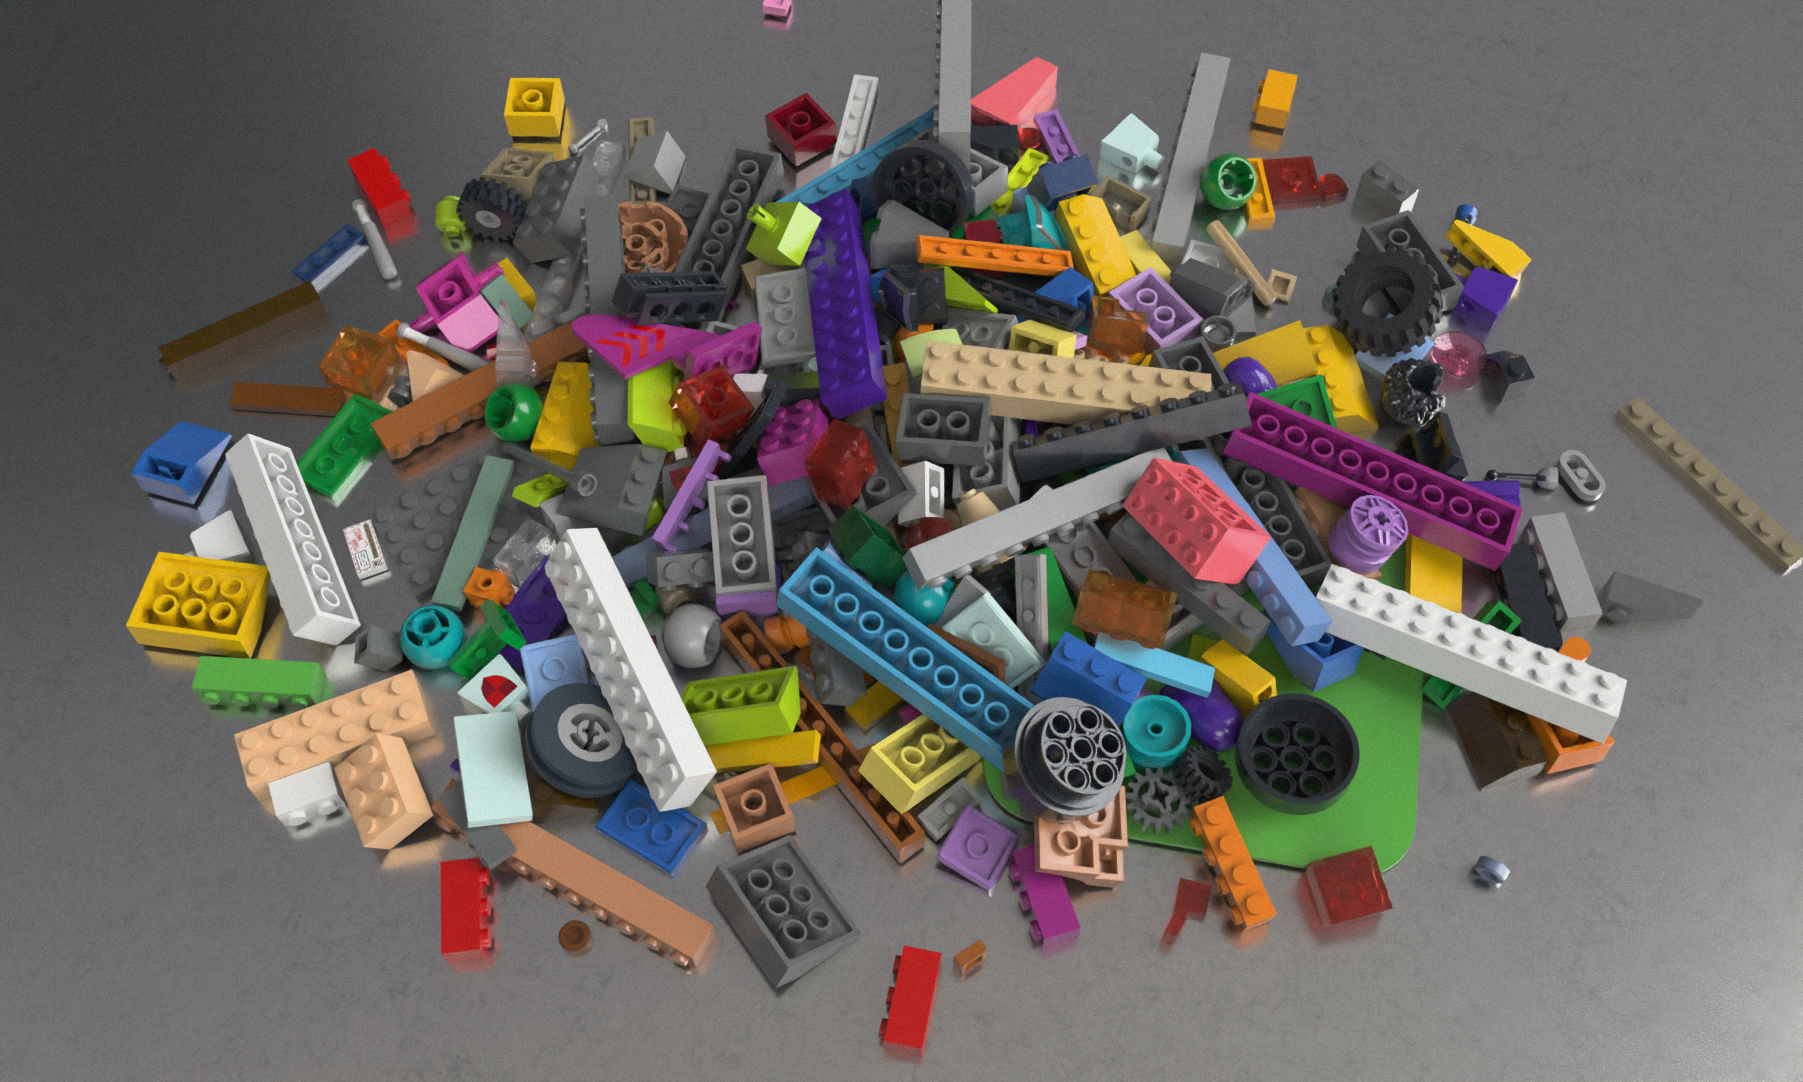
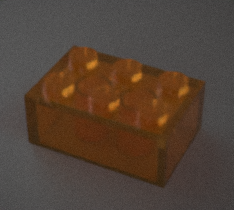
M1089 569L1080 591L1072 624L1079 626L1087 632L1098 631L1109 634L1111 638L1123 641L1127 639L1138 642L1144 648L1162 649L1178 593Z

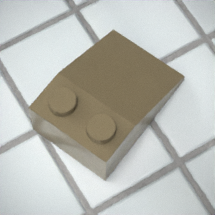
M504 148L481 173V177H485L486 181H490V178L496 179V183H507L506 187L509 189L511 187L515 188L516 194L521 193L524 197L522 201H526L528 206L543 166L553 160V152Z

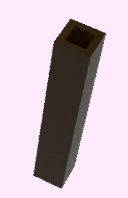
M310 280L158 347L163 358L159 359V362L166 374L171 372L178 382L328 314Z

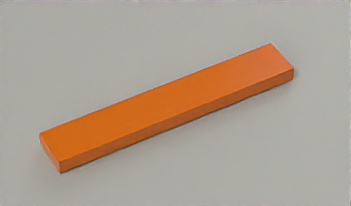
M917 235L915 239L917 262L1055 277L1069 267L1074 269L1071 251Z

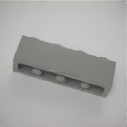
M1565 513L1530 517L1522 531L1523 542L1529 543L1531 552L1537 557L1538 574L1545 582V595L1549 604L1553 607L1554 622L1556 621L1559 631L1593 627L1603 613Z

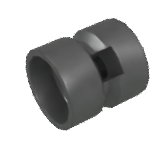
M1214 315L1203 321L1199 337H1204L1212 353L1233 345L1237 332L1236 326L1229 318Z

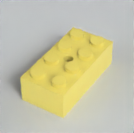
M923 714L871 747L858 771L903 814L977 763L981 755Z

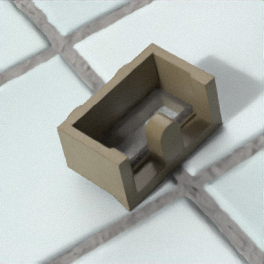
M1108 175L1091 195L1102 198L1114 225L1129 233L1135 231L1150 212L1151 197Z

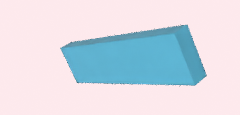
M1099 629L1094 643L1095 649L1141 676L1206 698L1209 696L1215 672L1214 667Z

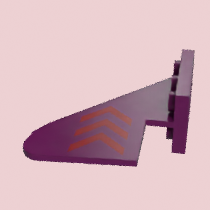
M602 314L579 317L572 323L573 334L624 380L668 360H672L685 373L682 392L688 398L734 378L735 374H743L754 369L762 327L756 321L740 326L736 330L723 335L666 324L638 325L635 322L636 319Z

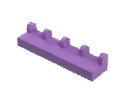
M708 439L652 537L657 548L663 551L678 550L671 545L679 530L685 533L690 532L691 527L684 523L693 505L703 509L705 502L699 499L698 496L707 481L719 480L717 476L712 474L719 459L729 463L732 458L729 454L721 451L718 443Z

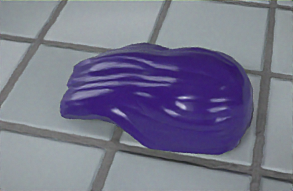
M1251 357L1236 358L1223 369L1229 383L1241 384L1245 397L1250 392L1257 394L1278 387L1275 379L1258 360Z
M1214 678L1211 692L1207 698L1168 684L1162 687L1158 695L1167 696L1177 701L1187 711L1191 721L1190 738L1215 752H1225L1236 745L1245 719L1241 711Z

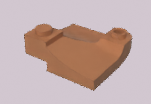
M1068 779L1069 784L1074 787L1072 780ZM1125 786L1120 787L1115 798L1106 807L1079 821L1069 823L1052 822L1029 811L1034 818L1035 872L1083 881L1084 885L1114 888L1124 881L1122 850L1128 847Z

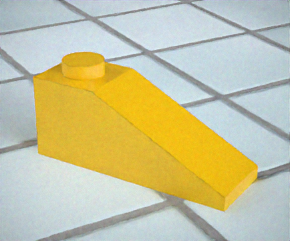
M1455 220L1444 236L1476 267L1512 278H1517L1522 274L1531 262L1526 253L1512 241L1460 220Z

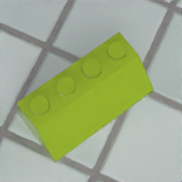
M668 360L628 378L629 427L643 445L667 452L684 448V435L687 433L683 419V413H686L682 392L683 371L672 360Z
M796 666L688 682L681 696V700L704 746L746 739L755 740L775 735L784 736L793 733L801 714L798 670Z

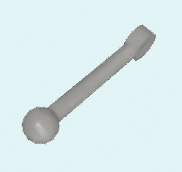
M605 119L598 120V125L577 143L570 144L568 151L572 154L576 153L578 148L600 129L604 130L608 127L607 121Z

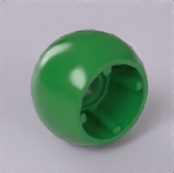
M1234 153L1220 154L1207 162L1200 176V190L1203 197L1209 204L1221 210H1234L1246 204L1253 196L1257 184L1256 172L1252 164L1246 158Z
M516 382L501 385L491 393L485 406L487 426L495 436L506 442L521 443L528 441L535 435L544 402L538 392L528 385Z

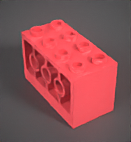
M1153 457L1122 505L1195 579L1238 585L1271 538L1264 529L1198 467Z

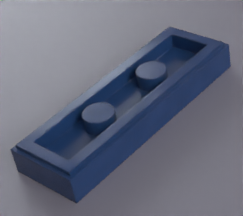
M347 223L291 271L293 278L301 284L311 280L313 286H317L368 242L366 235Z

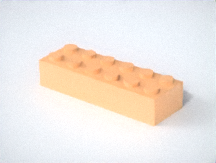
M409 670L234 734L247 787L261 801L271 797L268 783L329 762L335 768L376 733L402 738L405 746L437 734L421 684L413 670Z

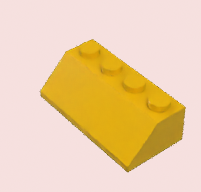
M1085 194L1058 203L1054 218L1068 241L1067 247L1071 251L1075 265L1080 274L1093 282L1094 293L1107 303L1110 291L1137 274L1102 198Z
M1329 325L1303 328L1319 372L1308 376V378L1323 375L1337 428L1346 433L1378 429L1379 425L1355 354L1345 335Z

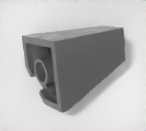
M888 200L879 208L877 219L881 220V223L878 225L876 233H873L871 237V268L883 269L893 265L916 264L917 267H924L925 263L917 262L915 247L917 235L949 238V231L900 203Z
M1190 258L1184 264L1179 263L1172 269L1169 286L1206 320L1214 315L1230 316L1250 298L1256 282L1244 276Z

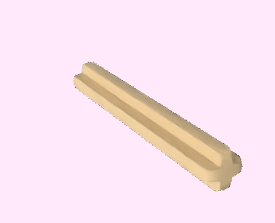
M1219 220L1211 222L1207 227L1208 233L1240 275L1256 282L1253 292L1264 306L1272 304L1277 295Z

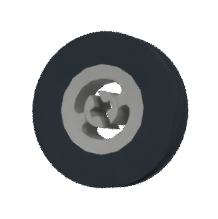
M570 683L551 690L539 702L527 724L525 747L530 762L544 780L562 792L584 798L607 796L621 789L637 769V763L630 748L627 747L622 731L614 720L613 712L607 699L602 694L601 687L598 685Z

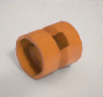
M787 614V618L783 615H777L765 619L764 629L766 637L780 655L790 652L794 645L799 648L810 645L809 639L806 636V627L789 614Z

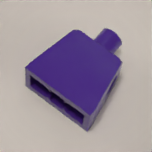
M1480 267L1475 268L1468 279L1455 273L1464 286L1455 308L1484 328L1491 330L1510 299L1518 280Z

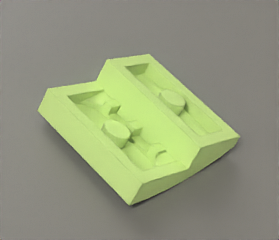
M956 329L929 331L900 341L912 376L917 384L922 382L926 342L935 341L963 345Z

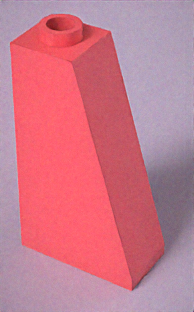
M1035 57L971 99V122L979 126L1017 125L1019 130L1056 85L1058 67Z

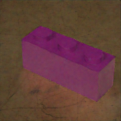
M1035 844L1012 851L1008 870L1012 881H1018L1021 892H1018V897L1023 911L1028 910L1032 921L1029 922V928L1034 941L1039 940L1042 949L1079 938L1081 927L1062 876L1035 872Z

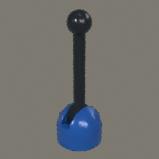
M1460 205L1457 207L1455 220L1473 225L1478 211L1471 205ZM1455 246L1453 252L1449 254V260L1452 262H1456L1459 259V250Z

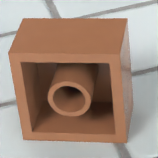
M772 763L713 785L717 802L737 853L796 831L794 816Z

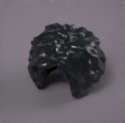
M1414 358L1400 360L1399 363L1392 364L1381 382L1382 408L1387 410L1386 413L1393 420L1398 421L1399 424L1405 423L1415 427L1421 424L1425 425L1436 413L1446 406L1445 395H1438V387L1443 383L1444 368L1440 363L1434 364L1430 360L1423 362L1422 359L1416 360Z

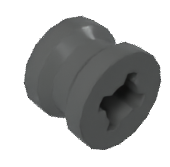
M405 375L397 376L394 381L395 387L390 389L387 397L393 404L402 408L413 402L410 377Z

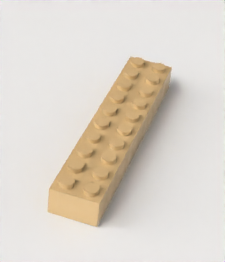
M927 341L920 394L990 398L991 415L1074 425L1081 420H1099L1104 415L1118 412L1119 414L1131 412L1132 408L1140 405H1147L1148 407L1158 405L1167 398H1177V400L1186 398L1192 392L1199 390L1209 392L1211 391V374Z

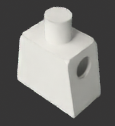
M232 510L223 513L193 531L190 538L195 550L183 554L257 565L243 529Z

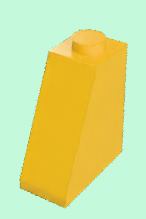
M1221 639L1214 646L1207 648L1203 655H1201V663L1215 668L1213 678L1241 711L1244 719L1258 704L1277 695L1275 677L1225 640Z

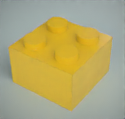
M510 78L504 112L510 136H560L565 101L560 78Z

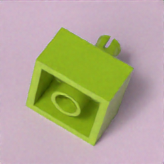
M800 202L767 203L764 209L758 204L751 206L748 211L754 215L747 213V218L757 224L746 250L767 265L800 266L821 218Z

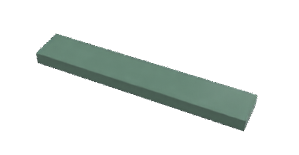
M486 456L431 600L432 605L462 611L466 600L463 590L475 567L479 565L515 467L513 460Z

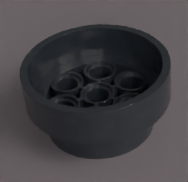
M915 140L899 146L879 163L871 181V202L876 216L878 215L879 208L885 202L894 200L949 231V237L967 220L974 202L973 181L966 165L951 149L934 141ZM912 159L918 162L919 169L912 164ZM936 159L944 164V168L938 166ZM951 181L958 185L959 191L952 187ZM902 182L909 186L910 191L903 187ZM926 182H930L933 185L934 191L928 188ZM917 204L923 207L924 213L918 210ZM941 204L948 207L949 213L942 209Z
M1300 693L1276 695L1258 704L1246 717L1235 746L1237 772L1246 789L1267 807L1291 815L1318 813L1337 803L1350 786L1357 772L1360 758L1358 739L1347 718L1328 702ZM1267 737H1274L1280 743L1273 744L1267 740ZM1298 737H1306L1310 743H1303ZM1292 761L1298 766V768H1290L1286 765L1285 762ZM1316 761H1324L1329 768L1320 767ZM1254 762L1264 763L1267 769L1258 768ZM1279 786L1285 790L1286 794L1277 792L1272 787ZM1304 786L1313 787L1317 793L1311 794L1307 792Z
M1056 697L1040 702L1013 722L1003 744V769L1012 792L1029 811L1052 822H1075L1100 811L1115 798L1124 778L1126 746L1120 729L1104 711L1078 699ZM1052 723L1057 726L1058 732L1054 730ZM1074 747L1078 750L1080 757L1076 755ZM1046 752L1051 756L1052 762L1047 759ZM1096 772L1100 775L1101 781L1097 778ZM1067 776L1072 780L1074 787L1069 784Z

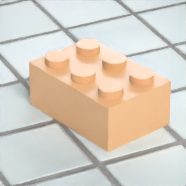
M376 733L334 768L364 847L391 850L433 816L402 738Z

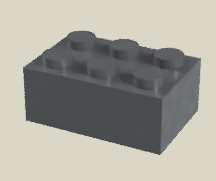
M904 393L896 436L899 461H927L930 463L985 466L992 419L990 398Z

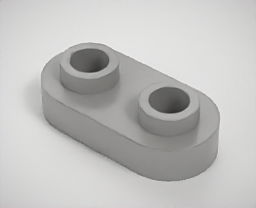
M1567 450L1562 453L1557 462L1558 472L1575 494L1585 501L1599 499L1605 490L1606 484L1588 458L1577 450Z

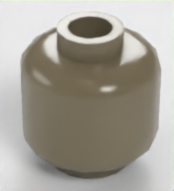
M688 584L677 585V589L671 591H661L657 586L654 590L659 597V607L668 617H671L677 608L687 604H696L697 601L696 592L693 588L688 587Z

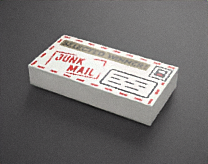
M371 519L343 529L360 580L388 570Z

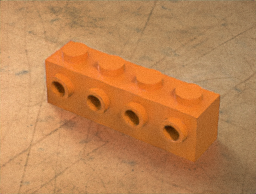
M1221 796L1194 807L1190 814L1191 818H1189L1191 829L1195 836H1199L1204 846L1202 848L1204 858L1209 866H1213L1217 875L1215 877L1216 885L1220 893L1226 895L1230 907H1228L1229 914L1234 924L1239 925L1241 931L1245 932L1272 921L1277 913L1224 797Z

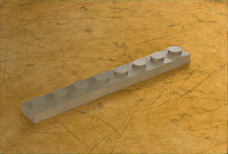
M1636 397L1618 410L1615 416L1780 569L1786 572L1803 559V546L1641 398Z

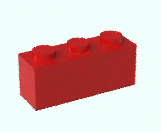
M373 148L347 159L353 177L383 227L412 215L408 205L412 203V200L406 189H400L402 185L395 172L390 173L391 166L385 155L380 157L376 148Z
M479 857L440 862L441 955L448 964L487 959V948L492 945L490 928H486V917L491 916V903L489 897H486L485 888L490 886L489 868L484 867Z
M904 945L902 955L895 956L892 974L897 975L895 987L889 986L885 1006H890L888 1019L882 1018L878 1038L884 1039V1050L923 1057L942 963V953Z

